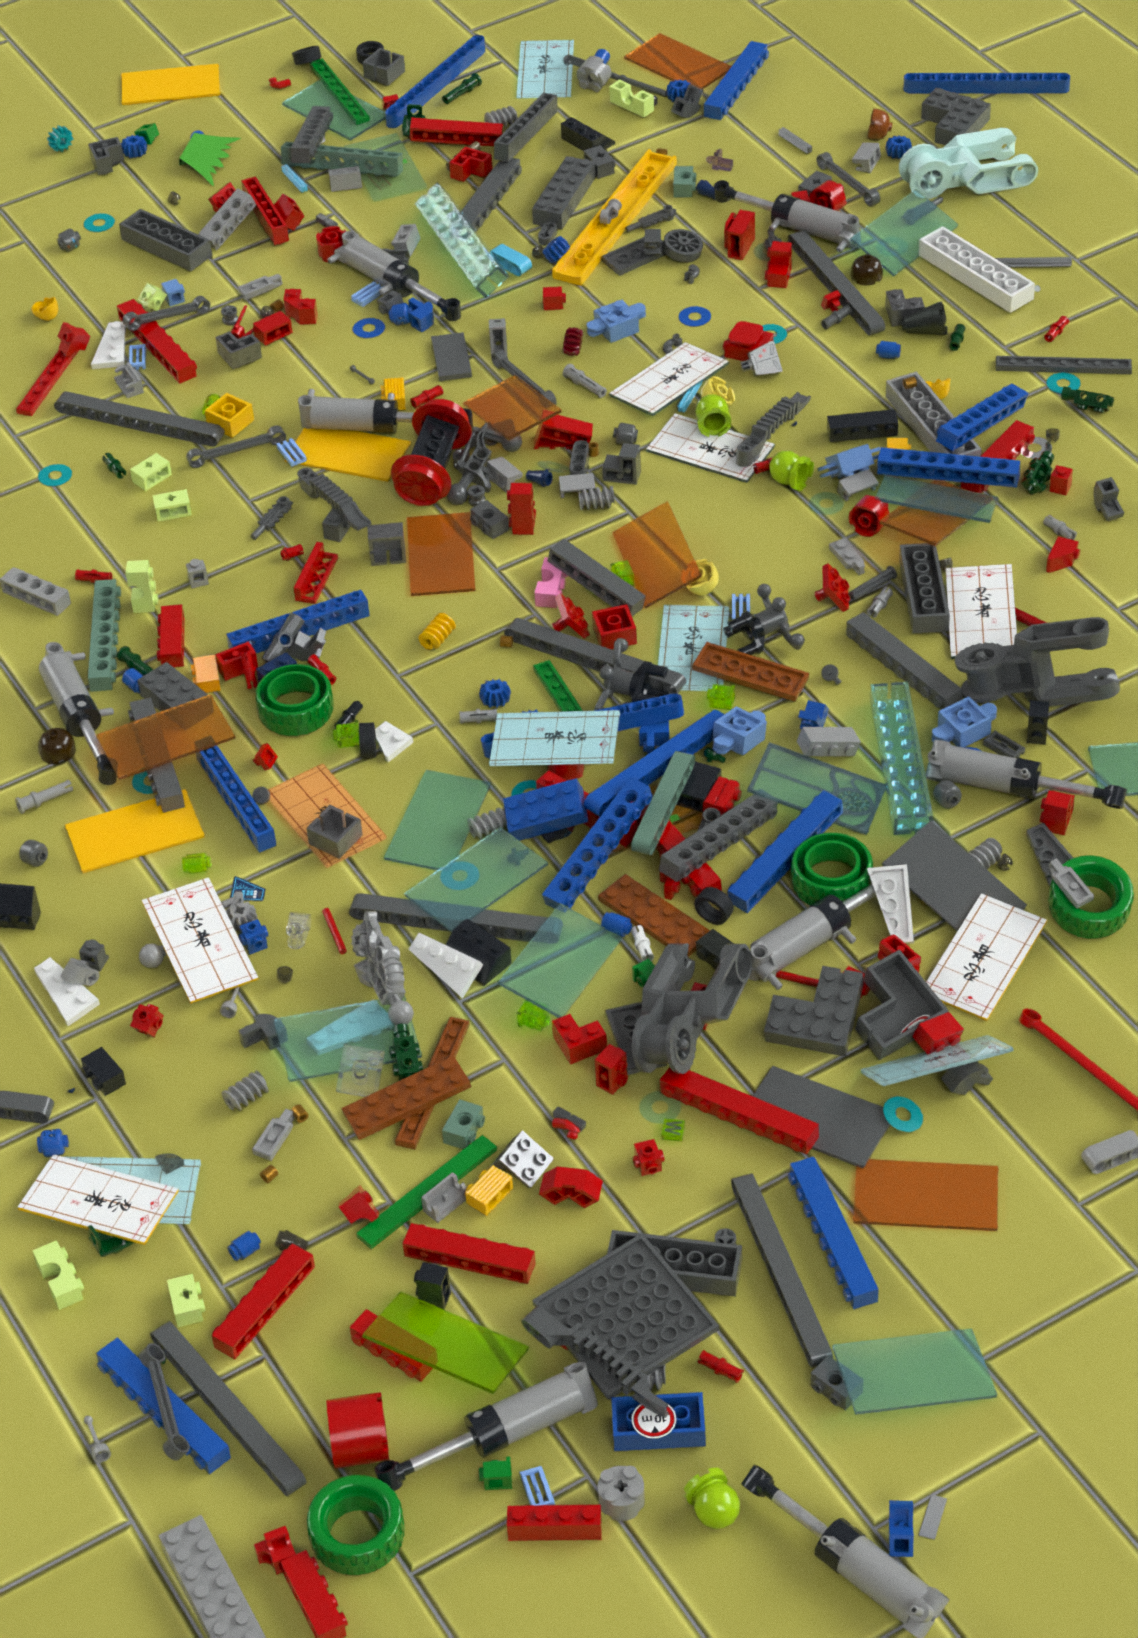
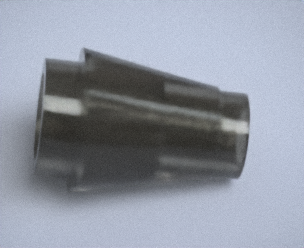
M280 1230L276 1238L275 1247L283 1251L287 1250L293 1243L307 1250L309 1241L288 1230Z

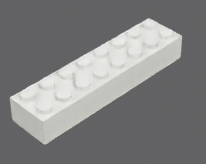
M942 226L919 239V256L1011 313L1034 299V282Z

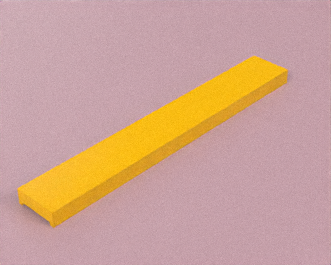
M648 149L573 242L568 252L553 267L552 278L582 286L601 262V256L609 252L625 231V227L631 224L675 168L677 156L673 155L671 157L651 152ZM612 198L619 200L622 208L619 210L618 216L611 219L610 224L600 223L601 210L608 206V202Z

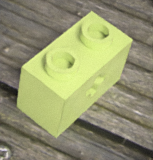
M157 453L130 469L132 482L144 491L172 475L170 462Z
M187 489L152 495L158 522L192 515Z
M193 1274L167 1280L177 1327L202 1322V1312H206L203 1299H198V1295L202 1294L199 1281H194Z

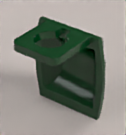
M407 105V115H404L402 123L403 136L410 138L411 117L425 118V115H422V105ZM415 108L418 109L419 112L413 114V112H411L410 110Z
M92 1225L88 1226L89 1240L101 1257L119 1253L134 1243L96 1232Z

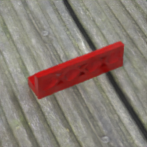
M316 542L294 586L295 601L316 604L338 560V554L324 551L323 542ZM324 558L332 559V560L329 561V562H326V563L323 562V559H324ZM322 569L326 571L319 575L317 573V571H320ZM316 581H319V582H320V584H317V585H315V586H312V585H311V583H313V582H316ZM311 592L314 593L313 597L305 596Z

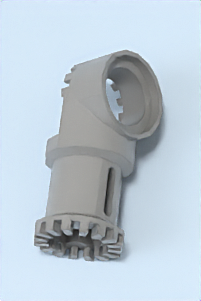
M612 198L608 202V206L601 210L600 223L610 224L611 219L618 216L619 210L622 208L619 200Z

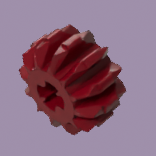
M569 327L566 330L563 342L564 354L577 356L580 353L583 341L582 329Z

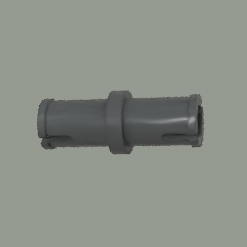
M845 305L838 311L831 312L830 316L821 320L822 327L827 330L832 325L842 322L843 318L852 314L851 307Z

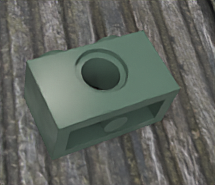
M675 166L673 181L674 197L693 196V191H696L697 177L696 172H693V166Z
M459 1099L442 1129L443 1143L464 1149L475 1141L478 1129L482 1128L485 1122L483 1107Z

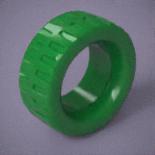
M292 664L276 668L267 673L260 680L256 688V706L262 724L270 731L280 735L300 736L314 732L330 719L334 709L333 693L328 677L312 666ZM292 692L312 694L308 700L299 704H283L276 701L279 697Z
M822 833L814 835L803 841L794 851L791 862L793 889L797 896L808 905H812L830 894L844 902L872 884L867 868H873L871 853L862 842L846 834ZM836 861L849 865L853 870L841 877L828 878L815 873L811 868L822 862Z
M1093 855L1075 857L1062 864L1063 867H1071L1086 886L1095 887L1105 892L1111 899L1112 906L1103 912H1088L1080 908L1077 909L1052 878L1048 906L1056 923L1070 934L1087 939L1107 937L1120 930L1128 920L1134 899L1133 884L1125 870L1109 859Z
M349 1475L328 1483L314 1496L307 1513V1530L312 1550L323 1565L338 1573L362 1575L376 1571L388 1564L396 1556L403 1543L405 1522L401 1502L395 1491L388 1484L371 1476ZM352 1511L373 1513L383 1522L381 1530L375 1537L360 1544H344L334 1539L330 1534L334 1523L341 1516Z

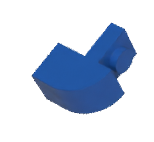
M415 298L409 299V307L413 308V311L409 313L411 326L422 333L434 323L433 305L429 301L423 304Z
M808 700L805 711L800 710L798 718L801 720L799 729H802V727H823L829 711L827 705Z
M669 720L641 726L639 730V746H643V752H647V755L655 750V746H661L669 740Z
M889 1500V1555L891 1557H913V1501Z

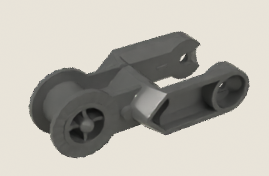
M1100 617L1034 624L1015 635L1014 645L1003 646L998 643L985 642L966 647L955 657L956 668L966 673L967 680L961 686L962 697L966 698L969 696L975 703L996 701L1007 694L1023 692L1029 702L1030 700L1047 701L1049 706L1100 701L1114 697L1120 691L1119 680L1114 669L1097 668L1087 673L1055 677L1050 654L1051 651L1075 648L1093 650L1105 646L1110 630L1108 621Z
M670 943L665 947L643 987L642 1015L637 1019L633 1029L632 1055L635 1066L639 1071L651 1073L657 1068L658 1064H669L671 1070L677 1074L687 1073L691 1069L695 1058L696 1041L704 1025L728 1020L750 977L752 960L750 949L746 944L724 945L720 953L719 965L705 991H680L684 982L692 978L695 969V960L687 956L689 944Z

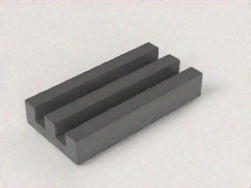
M996 730L983 740L984 746L999 755L1019 758L1020 754L1025 753V747Z

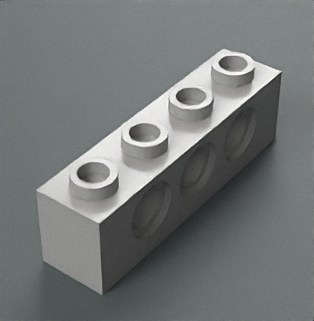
M237 188L198 235L209 239L211 248L218 250L256 206L252 196Z
M15 567L0 578L3 593L56 616L61 614L71 604L69 592L65 588H61Z

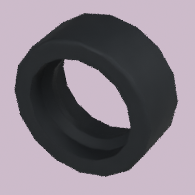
M366 41L359 44L356 48L358 62L363 65L362 62L372 55L367 53H374L379 48L384 49V46L376 41Z
M318 45L306 47L292 53L295 65L309 63L322 57Z
M374 722L359 723V744L362 759L376 758Z
M713 887L703 889L694 902L697 913L705 921L715 925L724 924L734 910L731 899L724 892ZM709 902H711L712 904H714L717 908H719V910H717V909H715L714 907H712V906L709 904Z

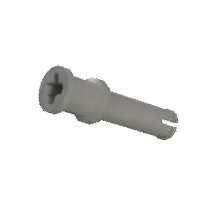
M568 364L563 369V376L570 378L574 384L584 386L600 398L606 395V388L585 376L584 371L577 370L573 364Z
M67 780L38 793L32 791L28 796L23 798L17 797L15 802L19 812L23 814L30 808L40 807L41 803L72 792L73 786L64 788L71 784L70 780Z

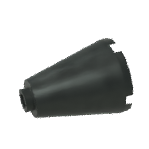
M942 301L904 316V320H901L902 329L906 330V333L948 334V327L945 326L947 321Z

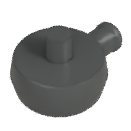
M828 664L823 667L821 675L824 680L828 682L834 681L836 685L842 682L838 678L839 671L835 665Z
M257 787L253 791L252 796L257 804H265L270 799V792L266 787Z

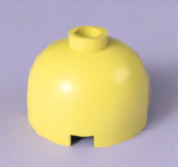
M713 376L702 387V397L710 394L719 395L724 398L728 407L735 401V394L732 388L728 389L725 386L726 382L719 377Z
M707 559L692 562L688 565L689 569L686 572L684 570L682 574L684 586L692 594L700 596L712 592L719 581V574L715 565L712 562H708Z

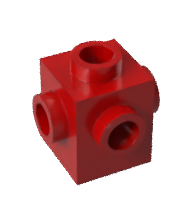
M148 1003L147 1006L139 1004L132 1015L133 1020L130 1027L137 1032L155 1037L157 1030L163 1024L164 1015L158 1011V1007Z
M655 1139L634 1144L633 1163L635 1169L639 1168L641 1176L661 1172L662 1162H665L662 1149L658 1150Z

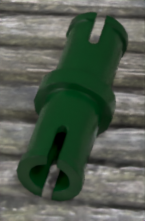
M957 324L954 332L951 334L949 348L953 351H957L964 340L965 326L963 324Z
M105 453L108 458L103 455L102 460L107 464L108 469L114 472L118 478H124L121 473L126 476L127 472L121 466V462L115 459L111 453Z

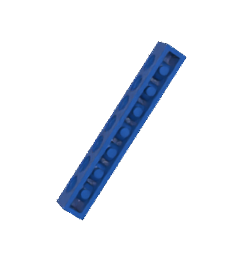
M1014 384L1003 387L1002 390L995 392L992 396L985 398L984 401L977 403L974 407L967 409V411L959 414L956 418L950 419L946 424L941 425L937 430L936 442L954 451L1023 408L1029 393Z
M881 447L877 460V474L1017 488L1020 476V460Z
M361 589L292 612L305 621L299 631L308 636L314 635L320 628L326 631L370 616L368 600ZM290 613L227 633L229 649L249 641L256 654L266 651L272 643L274 635L279 632ZM282 635L280 642L284 645L287 638L285 635Z
M212 737L194 743L198 762L258 852L260 853L277 846L273 827Z
M632 777L628 779L542 893L546 905L563 914L573 907L576 898L584 892L588 882L596 876L597 870L607 861L608 855L613 849L617 848L620 839L628 833L632 823L640 817L641 811L651 802L653 796L648 785Z

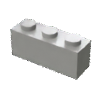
M802 727L796 741L805 756H855L861 743L852 727Z

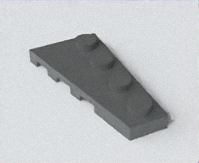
M1041 823L1028 829L1026 835L1050 887L1052 882L1051 871L1048 869L1050 861L1057 858L1061 864H1064L1068 860L1073 859V857L1048 827Z

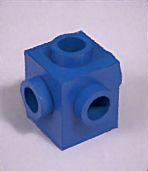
M258 919L240 925L241 934L238 937L249 955L268 948L266 937L269 936L265 925L261 926Z

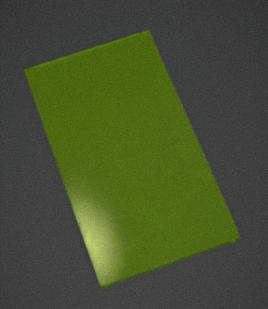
M401 1291L362 1336L367 1340L491 1394L497 1391L529 1350V1346Z

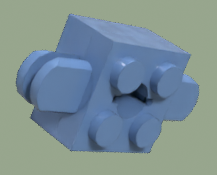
M623 300L602 306L594 310V320L587 322V334L591 337L603 334L612 343L638 333L639 319L646 317V307L642 303L628 306Z
M865 444L825 458L827 465L817 468L818 471L829 469L828 472L820 474V478L831 475V478L837 476L840 479L870 469L869 465L875 464L874 460L879 457V454L872 456L871 453L880 451L881 448L877 447L870 450L869 445Z
M968 696L938 711V727L932 729V742L934 740L952 741L956 746L964 748L990 735L991 722L997 718V707L990 702L979 706Z
M736 706L716 720L712 737L714 752L724 755L732 750L743 756L765 740L767 724L765 714L760 711L749 713Z

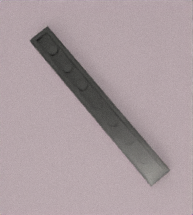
M996 356V371L1132 374V359Z

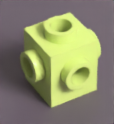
M147 283L138 300L143 303L142 306L145 309L157 311L167 294L160 288Z

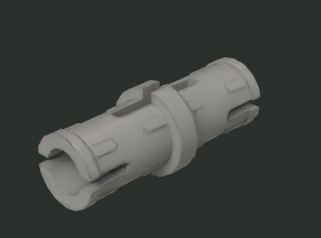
M1051 515L1045 517L1043 524L1054 530L1055 534H1060L1064 538L1071 540L1076 538L1077 532L1067 527L1066 523L1055 519Z
M884 587L880 594L874 597L872 605L867 609V614L870 617L873 614L872 618H876L881 609L886 607L887 601L893 595L891 588L887 590L888 587Z
M497 709L460 711V723H481V721L498 720Z

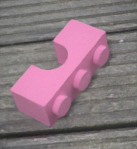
M545 557L541 568L542 581L537 582L535 589V606L557 608L555 597L560 593L562 594V589H565V577H568V575L549 563L548 558Z

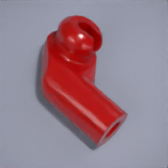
M276 77L269 79V85L272 88L282 89L291 86L290 79L277 82Z
M554 1118L552 1120L553 1128L568 1131L567 1138L572 1140L578 1138V1134H580L579 1127L571 1121L562 1118Z

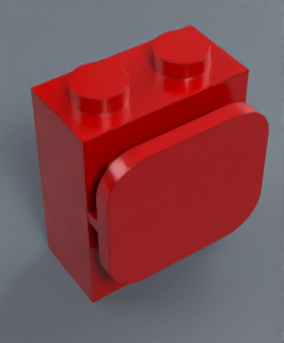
M740 209L737 215L732 212L725 223L724 247L728 249V258L743 260L755 240V212Z
M746 321L737 322L732 331H730L728 339L723 343L724 357L739 361L749 360L747 353L768 342L774 341V333L763 331V327L759 324Z

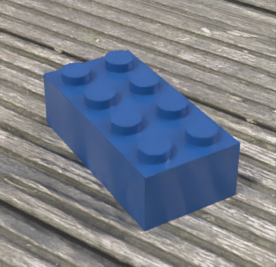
M576 778L503 798L508 833L515 842L588 822L587 810L584 807L583 787Z
M703 1392L656 1395L670 1405L676 1414L674 1429L666 1436L660 1438L644 1437L634 1429L632 1414L640 1403L633 1399L632 1396L611 1397L614 1451L706 1446Z

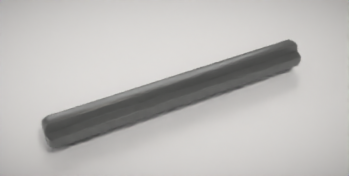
M1071 257L995 258L1008 267H1070L1072 265Z

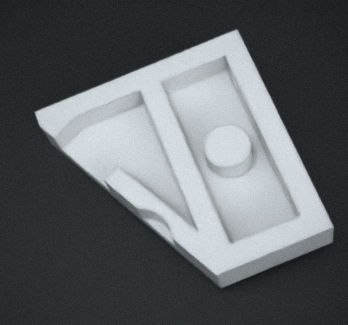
M387 721L375 729L376 742L379 744L381 752L383 751L387 762H390L413 743V737Z

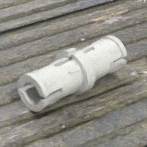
M637 925L639 932H637L636 926L631 929V933L635 940V948L639 951L642 962L647 960L646 956L652 961L654 955L650 948L649 938L646 937L641 925Z

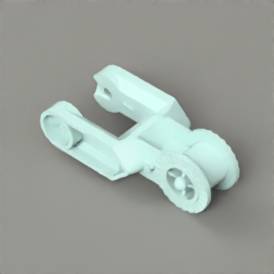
M997 128L956 135L945 147L936 149L930 144L913 146L904 153L898 169L903 180L909 183L912 193L917 198L927 200L937 197L948 188L966 186L976 194L1024 187L1036 179L1038 166L1031 156L1027 154H1020L1011 160H1006L1015 154L1017 138L1010 129ZM994 158L996 160H1002L1000 162L982 165L979 162V160Z

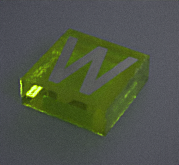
M664 1118L661 1134L662 1140L683 1141L685 1120Z

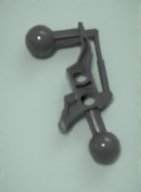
M485 423L482 428L473 427L471 438L466 444L460 460L457 461L456 468L462 474V478L459 483L451 485L450 492L447 495L448 501L454 505H461L466 502L468 498L467 488L471 482L483 486L485 492L489 493L491 490L490 469L486 466L487 461L491 458L492 451L485 446L484 438L501 443L503 449L508 452H515L522 445V437L516 431H507L504 434L487 429L488 423ZM477 434L475 450L469 460L465 462L474 435Z

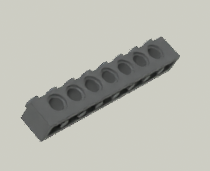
M312 106L291 146V163H310L312 158H314L317 148L320 147V142L325 137V132L328 131V126L333 121L331 107Z
M759 790L758 792L764 795L753 794L661 855L659 871L676 882L687 877L704 863L712 860L716 855L724 852L728 847L736 844L746 835L748 836L768 820L773 819L778 812V800Z

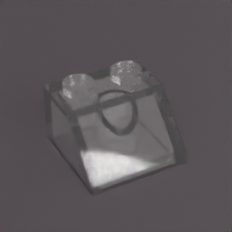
M344 1044L336 1092L362 1097L377 1092L381 1080L385 1051Z

